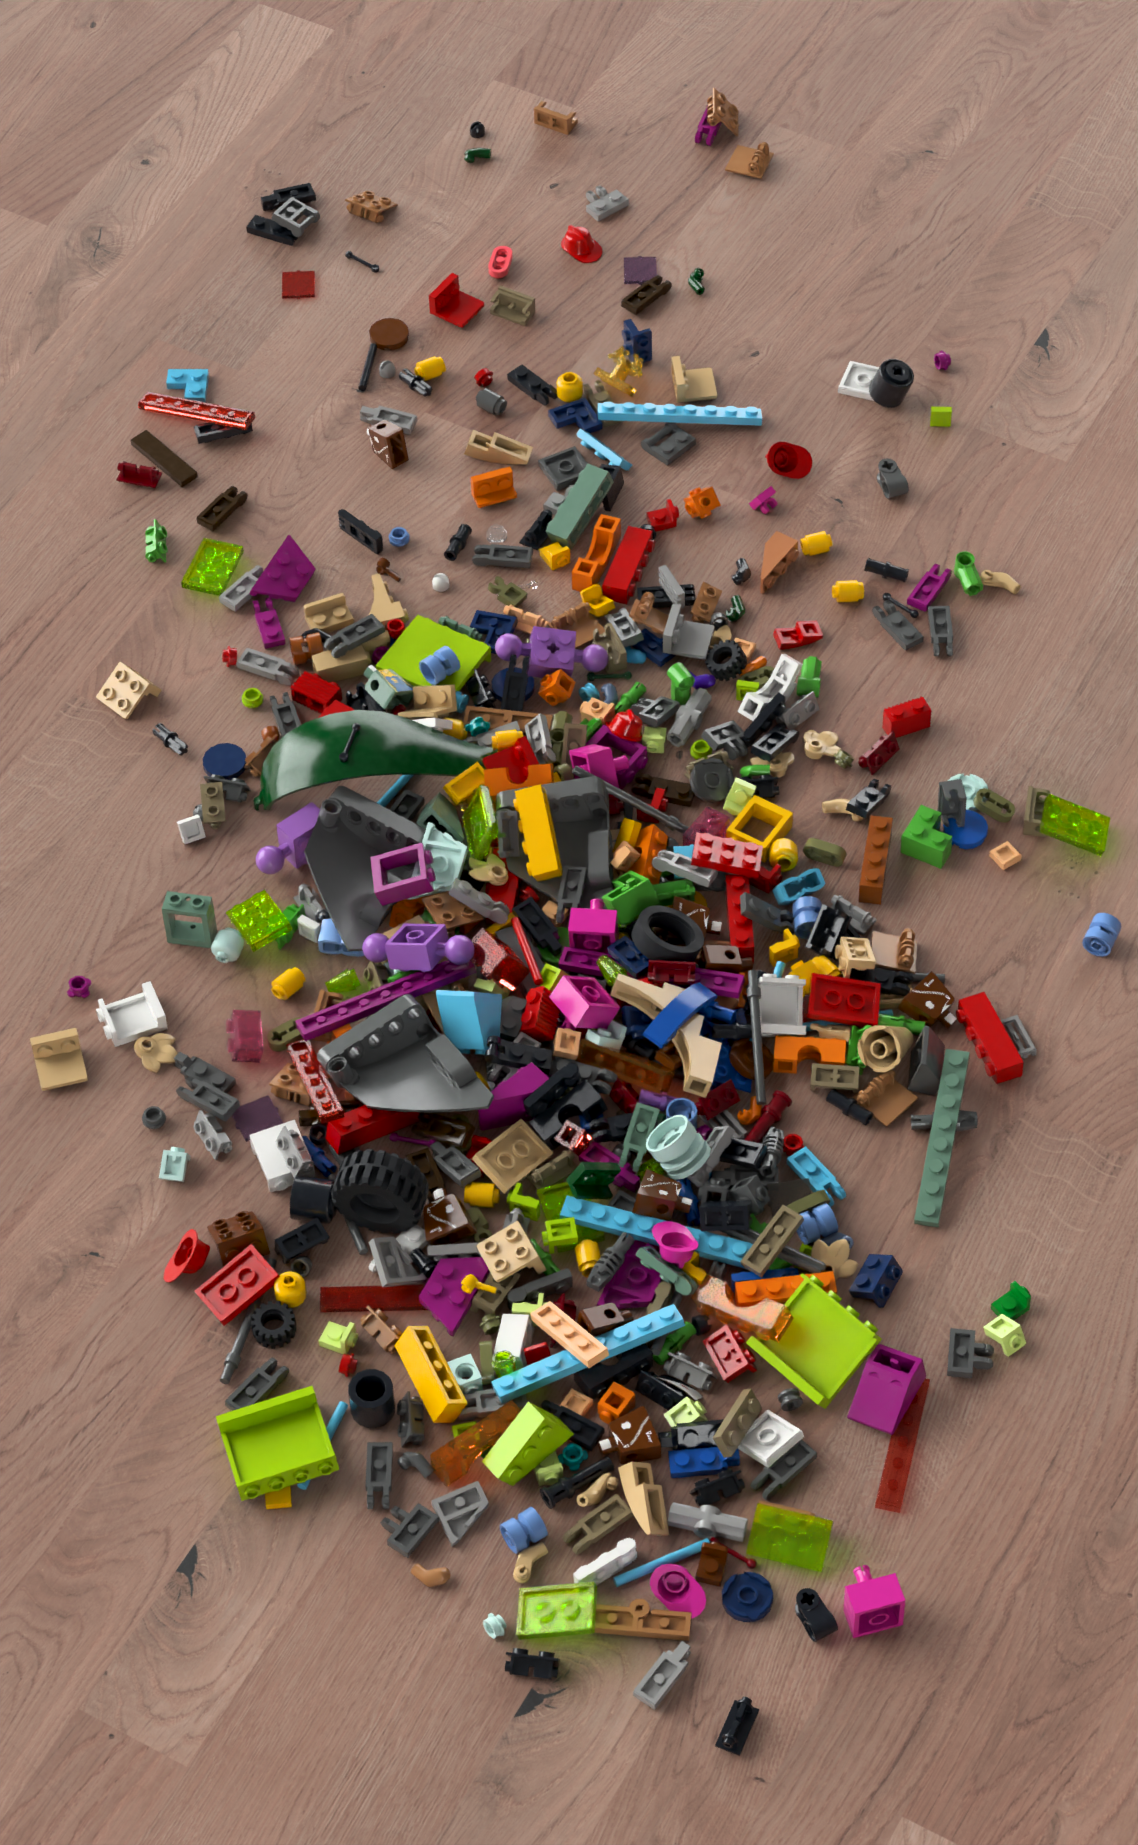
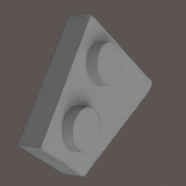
M394 1236L373 1238L369 1241L382 1287L421 1284L426 1280L423 1273L419 1275L410 1264L413 1260L402 1250L401 1245Z
M479 1481L431 1501L432 1507L436 1515L439 1516V1521L452 1547L460 1541L489 1506Z

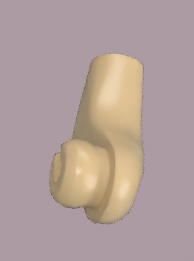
M984 570L981 573L980 579L983 585L1001 587L1013 594H1017L1021 588L1006 573L991 572L990 570Z
M848 799L822 802L824 813L851 814L853 821H861L863 817L846 810L847 803L850 801Z
M611 1473L603 1474L585 1492L577 1496V1504L581 1507L598 1504L607 1489L613 1491L617 1488L618 1479L612 1477Z
M543 1542L530 1546L519 1553L513 1572L516 1582L526 1583L529 1581L533 1564L539 1558L548 1554V1550Z

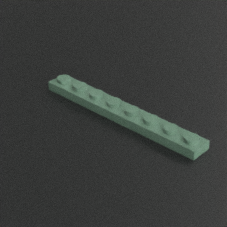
M946 1049L914 1224L939 1227L970 1052Z

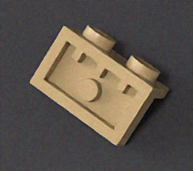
M344 593L304 605L305 620L310 629L318 628L328 633L354 623V618L346 605Z
M841 937L840 944L836 945L835 959L839 961V970L842 971L844 978L850 979L852 968L857 970L875 969L876 960L868 938Z

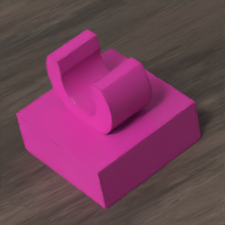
M770 486L753 499L749 505L753 510L760 506L761 512L767 514L770 511L767 504L772 509L778 505L774 498H770L776 491Z

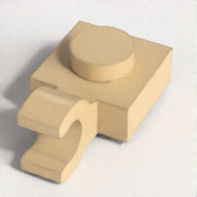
M817 1023L810 1025L811 1030L819 1032L818 1036L810 1037L837 1038L846 1041L850 1039L851 1026L832 1024L822 1026Z

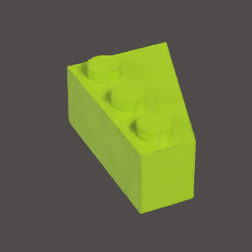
M528 1401L482 1462L499 1480L514 1486L573 1436L574 1433L557 1416Z

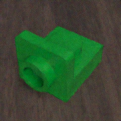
M1014 1281L1010 1284V1291L991 1304V1310L997 1316L1003 1314L1014 1321L1030 1309L1031 1295L1024 1286H1020Z

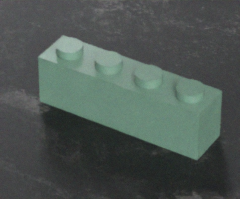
M587 464L584 470L580 472L578 480L570 488L565 501L558 507L557 514L547 525L546 533L551 542L555 543L558 541L563 547L568 546L571 550L574 548L614 483L609 471Z

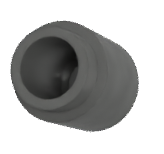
M488 388L480 390L476 396L477 406L493 415H501L506 409L507 401L504 400V397Z

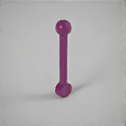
M391 1133L389 1137L392 1142L399 1140L425 1145L431 1148L430 1145L436 1142L435 1140L424 1141L398 1136L397 1133Z

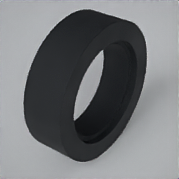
M650 906L645 908L632 930V940L635 946L650 960L694 962L704 943V936L700 927L690 917L666 906ZM650 927L662 928L674 933L686 946H674L662 941L651 931Z

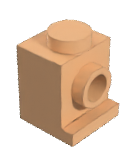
M594 697L589 702L584 701L580 707L581 722L585 718L588 721L593 718H599L602 721V726H607L605 722H611L615 717V704H607Z

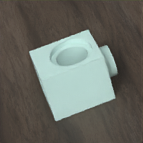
M471 1353L447 1362L463 1395L483 1390L482 1377Z

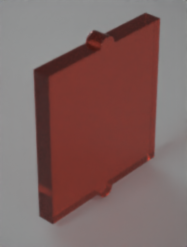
M297 270V272H282V299L315 297V271Z

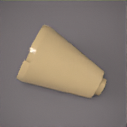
M875 1025L863 1032L861 1039L858 1041V1054L864 1065H868L873 1071L887 1072L894 1069L911 1048L914 1038L911 1031L905 1027Z

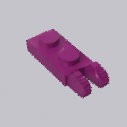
M706 108L698 125L695 143H700L704 133L708 134L706 144L711 146L722 122L711 126L707 122Z
M934 564L909 595L907 605L926 612L928 606H931L950 579L952 570L947 568L941 576H938L940 565Z
M266 598L265 604L268 611L264 612L260 611L258 600L252 601L255 620L264 648L285 645V637L271 598Z

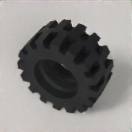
M725 640V642L719 641L718 645L714 644V648L708 650L709 654L706 656L705 664L711 674L720 681L724 679L730 681L731 677L733 679L736 678L737 674L740 675L742 673L741 669L746 667L747 657L738 643L733 640L731 642L730 640ZM731 657L728 662L721 664L724 659Z
M268 1301V1305L263 1303L260 1305L261 1309L256 1308L254 1310L255 1314H252L251 1326L253 1336L259 1344L262 1343L263 1347L266 1348L268 1345H271V1349H275L276 1345H279L280 1348L284 1347L283 1343L289 1344L291 1342L290 1338L295 1337L297 1329L292 1308H288L286 1303L281 1305V1301H276V1304ZM273 1319L284 1322L280 1328L275 1330H269L264 1327L265 1323Z

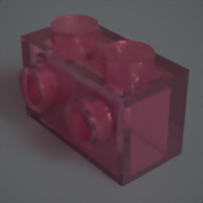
M707 806L683 834V846L694 844L696 832L709 833L713 836L726 838V830L730 826V817Z
M233 1010L230 1019L226 1020V1033H230L227 1051L231 1052L232 1062L260 1063L264 1050L261 1011Z

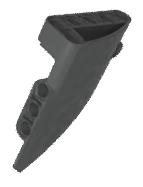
M595 776L543 784L542 786L547 792L562 869H564V866L587 867L588 873L581 908L590 909V901L592 899L603 900L602 896L614 890L612 884L614 880L613 865L610 863L613 860V840L609 829V794L601 778ZM524 788L506 790L497 794L496 813L493 817L497 829V811H516L513 799H516L515 791ZM519 830L520 856H509L506 858L508 870L532 887L557 901L562 876L539 882L533 876H529L526 866L529 858L528 854L525 855L522 847V842L525 841L524 834H521Z
M338 786L330 797L322 802L317 822L304 854L320 896L347 950L363 951L364 940L369 935L376 933L391 912L393 905L397 903L394 902L382 906L376 897L370 857L421 843L426 829L345 786ZM416 862L387 870L388 884L411 878Z
M410 994L399 997L322 1047L317 1053V1060L332 1077L338 1088H345L356 1099L371 1109L398 1112L469 1111L488 1109L494 1098L489 1089L477 1077L468 1060L445 1034H440L434 1028L424 1008Z

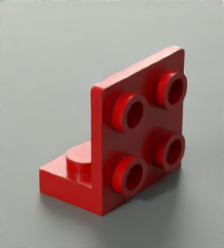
M451 273L429 294L430 314L463 328L485 304L483 301L460 291L459 276Z
M526 736L518 738L514 746L484 757L482 760L486 769L508 767L511 780L517 784H522L527 780L529 775L528 765L539 764Z

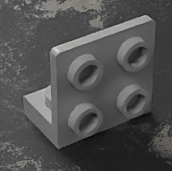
M672 604L663 633V653L706 659L714 633V625L685 621L684 615L681 614V605Z

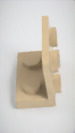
M680 356L671 357V374L677 403L717 398L712 368L686 370L685 364H681Z
M119 662L96 697L120 716L128 719L144 695L148 696L151 693L158 697L162 690L133 668Z
M455 685L413 687L415 709L400 712L398 716L411 720L448 717L450 712L457 711Z
M76 1028L30 1038L42 1091L88 1080Z
M519 1221L512 1223L476 1245L497 1283L526 1266L529 1269L534 1267L538 1275L547 1270Z

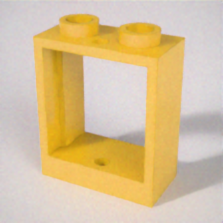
M754 795L727 828L726 838L747 843L753 842L763 846L761 861L765 863L769 858V848L773 841L784 838L793 826V813ZM752 816L775 827L764 842L740 832Z

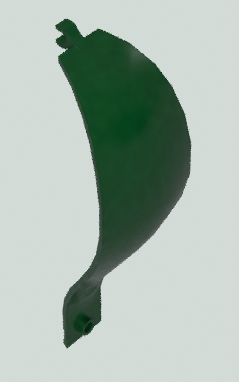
M353 710L328 714L293 729L272 747L263 762L260 777L261 792L253 800L254 808L258 811L259 805L263 804L264 810H270L275 802L285 796L318 785L347 779L380 775L457 777L476 762L483 769H486L482 762L483 758L496 753L497 749L493 750L492 747H482L459 740L406 717L382 711ZM358 723L361 729L356 733L349 749L348 761L341 762L339 755L345 750L353 731L352 725Z

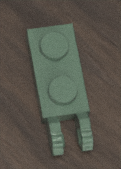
M637 1102L622 1146L623 1152L618 1164L620 1167L626 1165L628 1152L632 1151L638 1153L637 1158L634 1160L632 1171L638 1172L643 1155L645 1156L647 1151V1139L654 1130L660 1109Z
M651 1246L639 1248L635 1255L641 1259L642 1265L649 1269H655L660 1273V1278L665 1282L674 1283L676 1291L681 1293V1295L688 1296L697 1293L699 1289L698 1283L686 1272L679 1269L674 1263L663 1260L660 1253Z

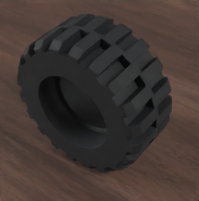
M366 1149L364 1152L359 1150L351 1153L341 1162L331 1195L338 1212L344 1214L345 1218L350 1222H355L361 1228H369L368 1230L381 1231V1233L385 1234L393 1232V1234L401 1231H408L419 1222L428 1197L429 1184L424 1173H421L420 1168L416 1165L413 1166L411 1161L406 1158L402 1159L397 1154H389L383 1150L374 1151L373 1149Z

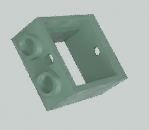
M167 891L162 906L167 942L211 948L217 933L212 897ZM175 914L201 917L202 923L175 920Z

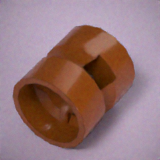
M319 632L307 634L306 638L302 636L289 638L294 665L307 663L308 659L312 661V655L324 652ZM307 646L308 652H303L302 647Z

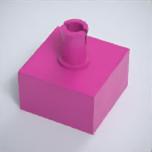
M596 744L569 750L572 769L577 765L619 788L616 771L629 768V761L626 755L613 759L611 748Z
M592 899L590 901V909L571 908L568 928L570 947L608 953L607 947L619 940L617 910H605V903L601 899Z
M563 975L549 996L567 1017L560 1028H568L573 1031L576 1028L607 1029L621 1008L593 977Z
M868 1565L862 1566L864 1571L861 1570L860 1566L853 1570L858 1583L845 1586L843 1609L853 1638L903 1625L906 1600L896 1573L873 1579Z

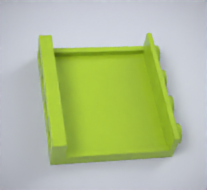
M417 615L376 664V669H391L414 687L428 686L431 684L422 675L419 662L429 655L433 656L434 652L441 647L448 646L456 654L460 662V669L450 676L446 675V678L436 685H455V692L461 690L473 675L474 669L477 670L484 660L489 663L492 661L491 647L484 642L470 638L466 634H461L429 618Z
M802 1273L800 1276L804 1281L757 1338L752 1335L746 1343L817 1405L826 1409L882 1338L876 1334L879 1329L868 1320L863 1323L858 1319L860 1313L850 1305L846 1308L839 1302L842 1298L835 1292L830 1290L827 1293L821 1287L824 1285L822 1281L813 1274L809 1278Z
M313 1386L216 1416L241 1501L254 1499L260 1495L279 1491L285 1487L304 1483L307 1480L322 1475H329L339 1470L336 1455L333 1451Z

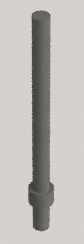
M577 765L572 771V774L580 778L595 776ZM604 781L609 794L664 823L666 828L672 831L675 829L688 837L693 833L692 828L679 822V819L673 815L668 816Z
M750 970L748 971L749 987L747 988V999L750 1000L757 1105L766 1104L759 1006L761 988L758 987L757 971Z
M274 1258L267 1259V1262L274 1269L277 1261ZM264 1294L248 1307L231 1353L227 1354L224 1361L225 1368L220 1378V1382L223 1384H229L234 1369H237L240 1364V1354L251 1329L252 1314H255L254 1310L259 1308Z

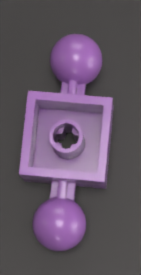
M533 626L529 643H522L519 637L510 633L500 636L495 643L496 654L504 661H510L511 654L516 655L517 658L520 655L530 657L528 674L538 678H543L546 674L550 675L559 669H562L571 677L574 662L582 663L583 667L591 672L603 670L608 663V653L600 645L592 644L584 650L575 649L576 631Z
M313 802L276 825L279 847L265 846L256 855V865L261 872L265 874L279 872L284 865V858L296 869L307 864L304 851L320 811Z
M404 923L390 939L381 933L369 935L363 942L362 950L365 957L375 963L383 962L388 958L390 969H398L402 972L409 970L428 972L444 956L454 964H466L474 955V944L464 935H455L448 939L445 924Z

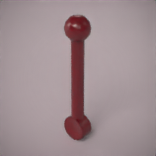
M711 1537L709 1540L710 1543H720V1541L715 1537ZM727 1547L729 1554L745 1562L749 1568L753 1569L756 1567L757 1562L755 1559H748Z

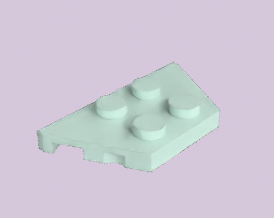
M428 822L422 843L426 850L431 851L434 863L431 864V868H433L436 881L433 882L434 891L408 898L409 900L450 891L455 878L460 879L467 856V846L459 841H455L448 833L445 832L443 834L430 822ZM419 861L415 864L412 877L421 875Z

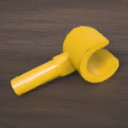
M472 1274L467 1275L461 1282V1289L469 1294L475 1288L491 1293H496L497 1291L496 1287L479 1282Z

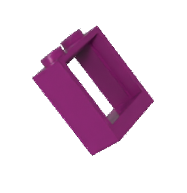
M605 725L586 743V746L596 744L608 747L611 745L631 756L628 760L629 768L616 771L618 785L621 790L627 783H631L636 773L640 769H644L648 763L647 747L638 742L627 741L617 737Z
M422 842L370 857L374 893L382 906L434 891L433 882L436 881L433 868H431V864L434 863L433 856L430 850H426ZM419 861L421 875L388 884L387 870Z

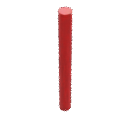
M513 917L511 924L535 985H541L544 981L519 917Z

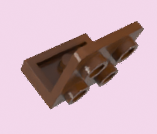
M252 1211L239 1212L229 1219H218L207 1227L217 1246L223 1267L250 1244L262 1256L270 1254L264 1229Z

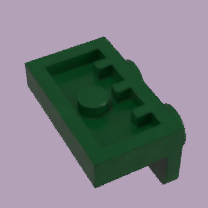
M581 1162L566 1181L576 1199L610 1200L613 1194L608 1185L614 1181V1178L620 1173L621 1169L618 1163Z

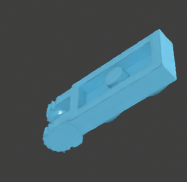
M806 1146L787 1158V1165L813 1192L819 1190L826 1191L830 1187L833 1194L840 1200L846 1197L844 1189L836 1181L833 1174ZM826 1191L830 1199L828 1205L831 1207L835 1203L832 1196Z

